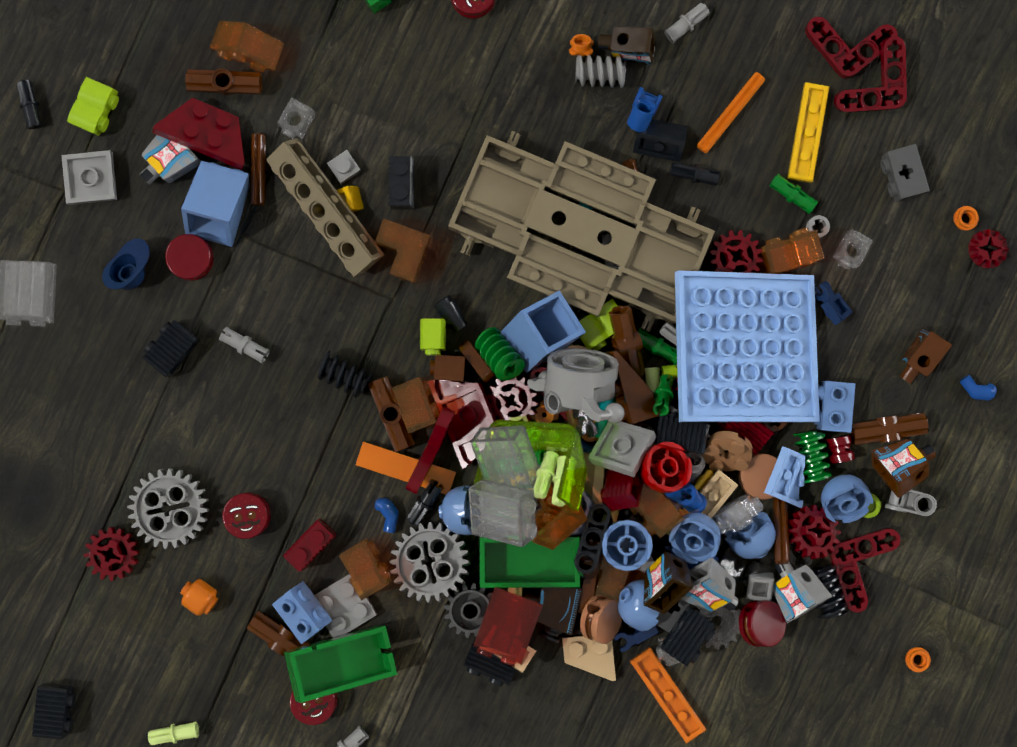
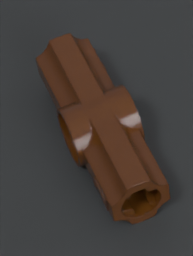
M223 68L217 70L187 69L185 78L186 90L188 92L220 93L225 96L231 94L261 95L263 85L261 72L228 71ZM228 77L230 79L227 86L219 87V81L222 78Z
M629 306L614 307L609 312L614 334L611 338L614 351H617L637 375L642 378L643 374H645L640 351L643 349V343L639 332L635 328L632 310Z
M388 376L369 383L368 386L380 413V419L384 423L395 452L415 445L403 415V410L398 403ZM389 407H394L398 411V417L394 421H389L385 417V412Z
M925 413L909 414L900 417L894 415L876 418L874 421L852 424L850 435L853 445L877 441L883 443L902 440L903 437L928 434L929 426Z
M258 610L247 626L250 632L266 641L273 651L282 656H285L284 651L302 646H310V643L307 641L301 644L286 624L278 623L261 610Z

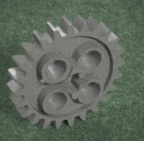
M170 468L165 475L164 470L160 469L157 473L158 477L153 472L149 473L150 481L141 478L140 482L143 487H133L138 494L129 496L135 502L127 506V508L134 510V513L129 515L128 518L136 519V522L131 527L140 528L137 536L147 535L145 543L154 539V547H158L163 542L164 549H167L172 542L173 547L177 548L180 544L179 540L184 545L188 544L187 536L195 539L197 535L194 530H203L199 523L208 520L202 516V513L209 511L208 508L203 507V503H206L209 499L201 498L200 495L206 490H197L200 481L191 483V474L183 478V470H178L176 475H174L173 468ZM176 487L183 491V497L180 501L176 500L173 496V491ZM152 492L156 493L159 497V502L156 506L152 505L149 501V496ZM184 502L190 503L188 507L152 515L147 513L148 510L166 507L167 505L171 506ZM181 511L188 515V522L186 524H181L178 520V515ZM157 516L161 517L164 521V526L161 530L157 529L154 525V520Z
M429 522L427 529L420 523L419 531L417 532L410 527L411 535L407 536L402 533L401 535L405 541L403 543L395 542L400 547L399 551H391L397 558L390 561L392 565L396 566L390 572L393 575H399L394 580V583H403L399 590L405 592L409 589L407 595L409 598L417 594L416 599L418 602H421L424 596L427 603H431L433 597L438 602H441L442 594L447 598H451L449 590L452 589L458 592L457 582L465 584L464 580L460 578L461 575H469V572L463 569L464 566L470 565V562L464 559V557L469 555V552L461 550L466 543L464 541L457 542L460 535L454 534L451 536L452 531L448 528L443 532V525L441 523L438 524L436 529L432 522ZM424 542H428L429 556L435 561L432 563V569L437 581L435 584L432 583L431 569L425 565L429 562L424 548ZM444 542V550L441 553H434L435 544ZM415 548H420V557L416 560H411V551ZM445 565L450 566L449 575L440 577L439 571L441 567ZM420 572H425L426 580L421 584H417L416 575Z

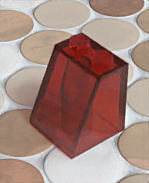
M495 587L474 643V647L478 648L477 653L491 658L492 653L501 656L500 662L515 667L516 663L521 664L543 605Z

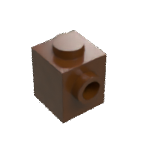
M435 355V360H430V375H434V380L464 382L466 357Z

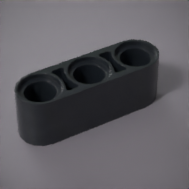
M596 504L590 508L576 553L574 564L579 575L584 579H593L598 575L604 557L602 552L603 536L608 527L613 524L611 512L604 504ZM605 514L607 518L603 522H596L594 516ZM593 537L600 538V542L596 546L588 545V541ZM585 561L593 562V566L589 570H583L581 566Z

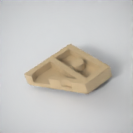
M583 635L562 637L564 662L566 664L608 680L616 681L612 641L607 644H601L587 639Z

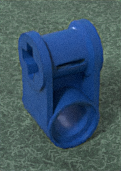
M640 87L627 120L628 126L637 132L646 131L652 117L655 116L663 96H655L645 92L644 88Z
M690 482L680 490L672 493H663L689 513H701L707 506L706 497L691 485Z

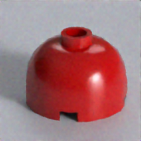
M662 442L651 447L646 452L640 466V471L644 482L650 489L658 493H672L680 490L690 481L692 462L690 457L687 458L683 452L684 449L680 445L673 442Z

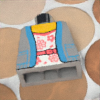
M156 135L142 153V156L150 165L140 173V176L149 185L159 176L167 183H172L199 166L201 160L190 148Z
M711 557L689 570L693 588L682 600L705 612H712L722 606L729 611L736 608L738 605V598L735 597L736 581L715 559Z
M790 562L784 565H775L781 579L773 584V593L787 623L805 615L832 597L809 566L805 565L794 570Z

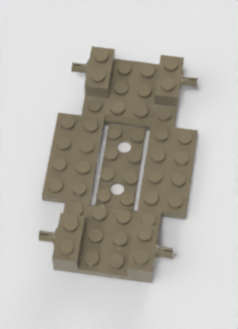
M511 131L507 143L486 135L448 225L449 230L461 234L466 239L460 253L470 256L474 244L479 243L491 248L497 247L516 255L507 279L547 296L560 290L568 305L597 317L607 295H611L629 303V306L641 310L646 315L640 328L647 332H650L655 319H662L672 324L676 323L675 272L679 270L699 271L715 233L714 230L696 223L701 210L697 208L694 214L696 208L691 207L688 217L685 219L647 203L656 179L566 141L554 164L516 148L521 136L519 133L515 136V132ZM545 188H546V189H549V190H551V191H553V192H556V193L561 194V195H563V196H565V197H568V198H570V199H573V200H575V201H577V202H580V203H582V204H584V205H587V206H589V207H592V208H594V209H596V210H599V211H601V212H603V213H606V214H608V215H611V216H613V217H615V218H618V219H620V220H622V221H625V222H627V223H630V224L636 226V228H632V227L627 226V225H625V224H623V223H620V222H618V221H616V220H613V219L608 218V217H606V216H604V215H601V214H599V213H597V212H594V211L589 210V209H587V208H585V207H582V206H580V205H578V204H575V203L570 202V201H568V200H566V199H563V198H561V197H559V196H556V195H554V194H551V193H549V192H547V191H544V189H545ZM558 211L566 216L565 223L559 226L555 225L551 219L552 215ZM531 228L562 243L569 244L584 252L619 265V268L617 270L546 241L527 232V229ZM601 231H608L611 234L612 240L609 244L603 245L599 243L597 236Z

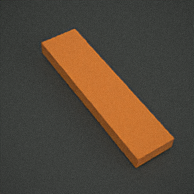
M363 442L355 465L408 482L419 459ZM432 464L421 487L426 488L429 481L433 479L439 482L437 487L440 484L443 485L444 489L440 493L446 495L451 490L456 472Z
M650 647L630 660L686 744L707 730Z

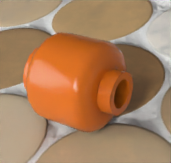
M197 579L193 583L188 581L180 592L183 595L181 604L197 616H201L204 613L208 615L218 601L216 597L217 590L202 579Z

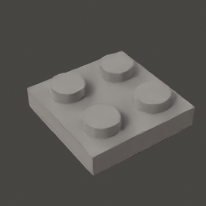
M111 150L61 155L66 204L74 205L117 200L114 160Z
M608 421L588 457L589 462L635 477L646 452L651 448L656 438L655 432L622 421L618 423H610Z
M353 572L314 595L333 620L326 625L333 638L345 635L378 614Z

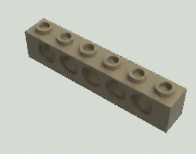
M298 138L283 142L266 159L272 171L279 176L285 184L287 191L294 196L302 211L308 215L314 223L316 230L323 235L329 243L331 250L338 255L344 263L346 270L353 277L366 272L384 256V253Z

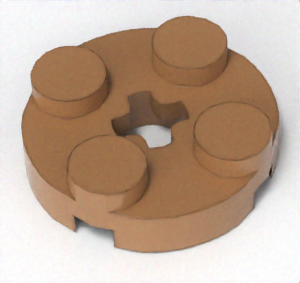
M720 431L710 435L702 456L709 465V469L713 472H716L717 469L720 471H744L748 468L749 462L752 459V444L746 437L745 440L739 438L736 432Z

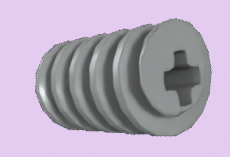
M578 55L576 58L575 84L578 79L581 86L584 87L586 81L589 80L591 87H594L596 81L599 80L601 87H604L606 80H609L611 88L614 87L616 81H619L620 87L623 88L625 84L626 61L622 63L621 57L617 56L614 63H612L611 57L607 56L603 63L601 56L597 55L595 62H593L591 56L587 55L585 62H583L581 55Z

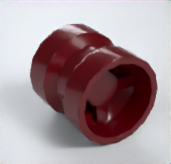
M851 435L826 439L827 447L832 452L829 456L831 464L855 460L854 452L850 450V444L852 443Z

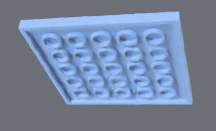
M676 271L675 302L679 422H820L814 275Z

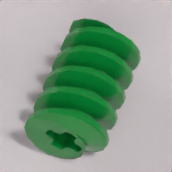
M497 327L488 328L478 336L475 343L476 351L499 380H511L521 374L525 366L524 360L510 346L509 341L505 339V336Z
M817 431L793 434V436L801 438L794 445L802 447V450L798 453L805 456L806 469L803 470V475L807 476V479L804 480V483L822 481L831 477V472L824 471V469L830 466V463L822 461L828 457V453L820 451L827 446L826 443L819 442L820 439L825 437V434Z

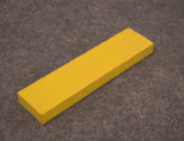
M804 83L787 179L807 183L813 182L829 86Z

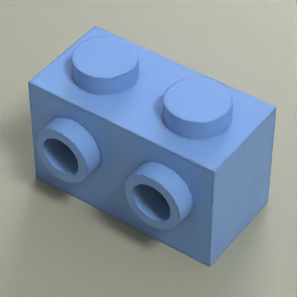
M821 381V385L818 386L820 422H814V425H817V430L851 433L856 383Z
M304 581L290 589L272 604L301 644L333 621Z

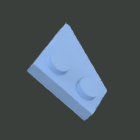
M782 446L764 493L802 508L803 500L799 499V487L804 486L803 470L805 468V456Z

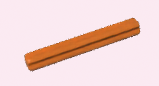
M755 72L700 140L697 144L699 150L703 153H708L764 83L765 78L760 73Z

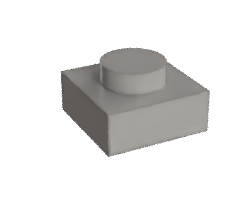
M348 150L327 162L341 185L361 172Z

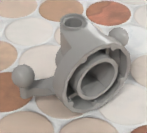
M580 348L557 350L548 356L547 370L542 371L538 378L527 381L529 388L535 391H544V405L550 414L577 409L582 410L590 419L596 422L608 420L610 423L620 422L625 415L624 408L618 403L609 404L605 411L601 410L597 404L611 400L615 396V381L618 377L619 363L617 359L609 354Z

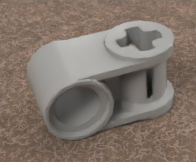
M911 489L899 498L891 491L889 503L885 505V508L904 513L909 512L929 516L935 512L937 503L933 496ZM921 498H925L928 502V507L924 511H920L918 508V501Z

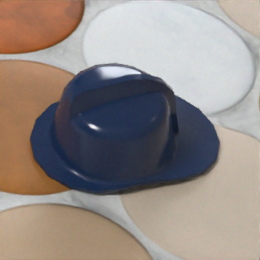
M133 239L120 249L103 271L102 281L106 287L115 290H131L142 283L145 277V265L150 254L146 241Z

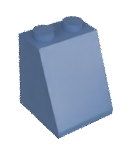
M201 161L181 208L185 234H194L204 240L232 247L250 187L249 174L244 173L240 169H230L214 162Z
M559 290L521 310L501 333L509 341L510 346L515 349V352L520 355V358L524 360V370L528 373L546 363L548 356L552 352L565 349L584 335L586 331Z

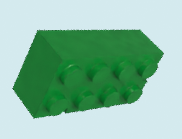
M480 535V588L580 587V575L574 564L580 543L579 535H528L526 537L524 535H518V537L507 535V540H502V535Z
M377 625L310 644V646H302L284 651L295 701L303 703L397 675L393 654L391 652H381L380 649L391 648L386 626Z

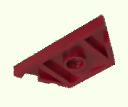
M191 98L153 127L152 133L240 170L244 166L239 117Z
M427 381L439 412L441 413L443 407L455 411L448 434L462 469L468 468L500 429L482 383Z

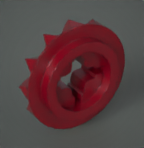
M986 229L977 232L969 242L968 251L970 258L976 265L982 268L999 266L1006 259L1007 251L1009 250L1006 243L1007 239L999 231ZM988 241L992 247L997 248V250L990 253V256L988 251L980 249L988 245Z

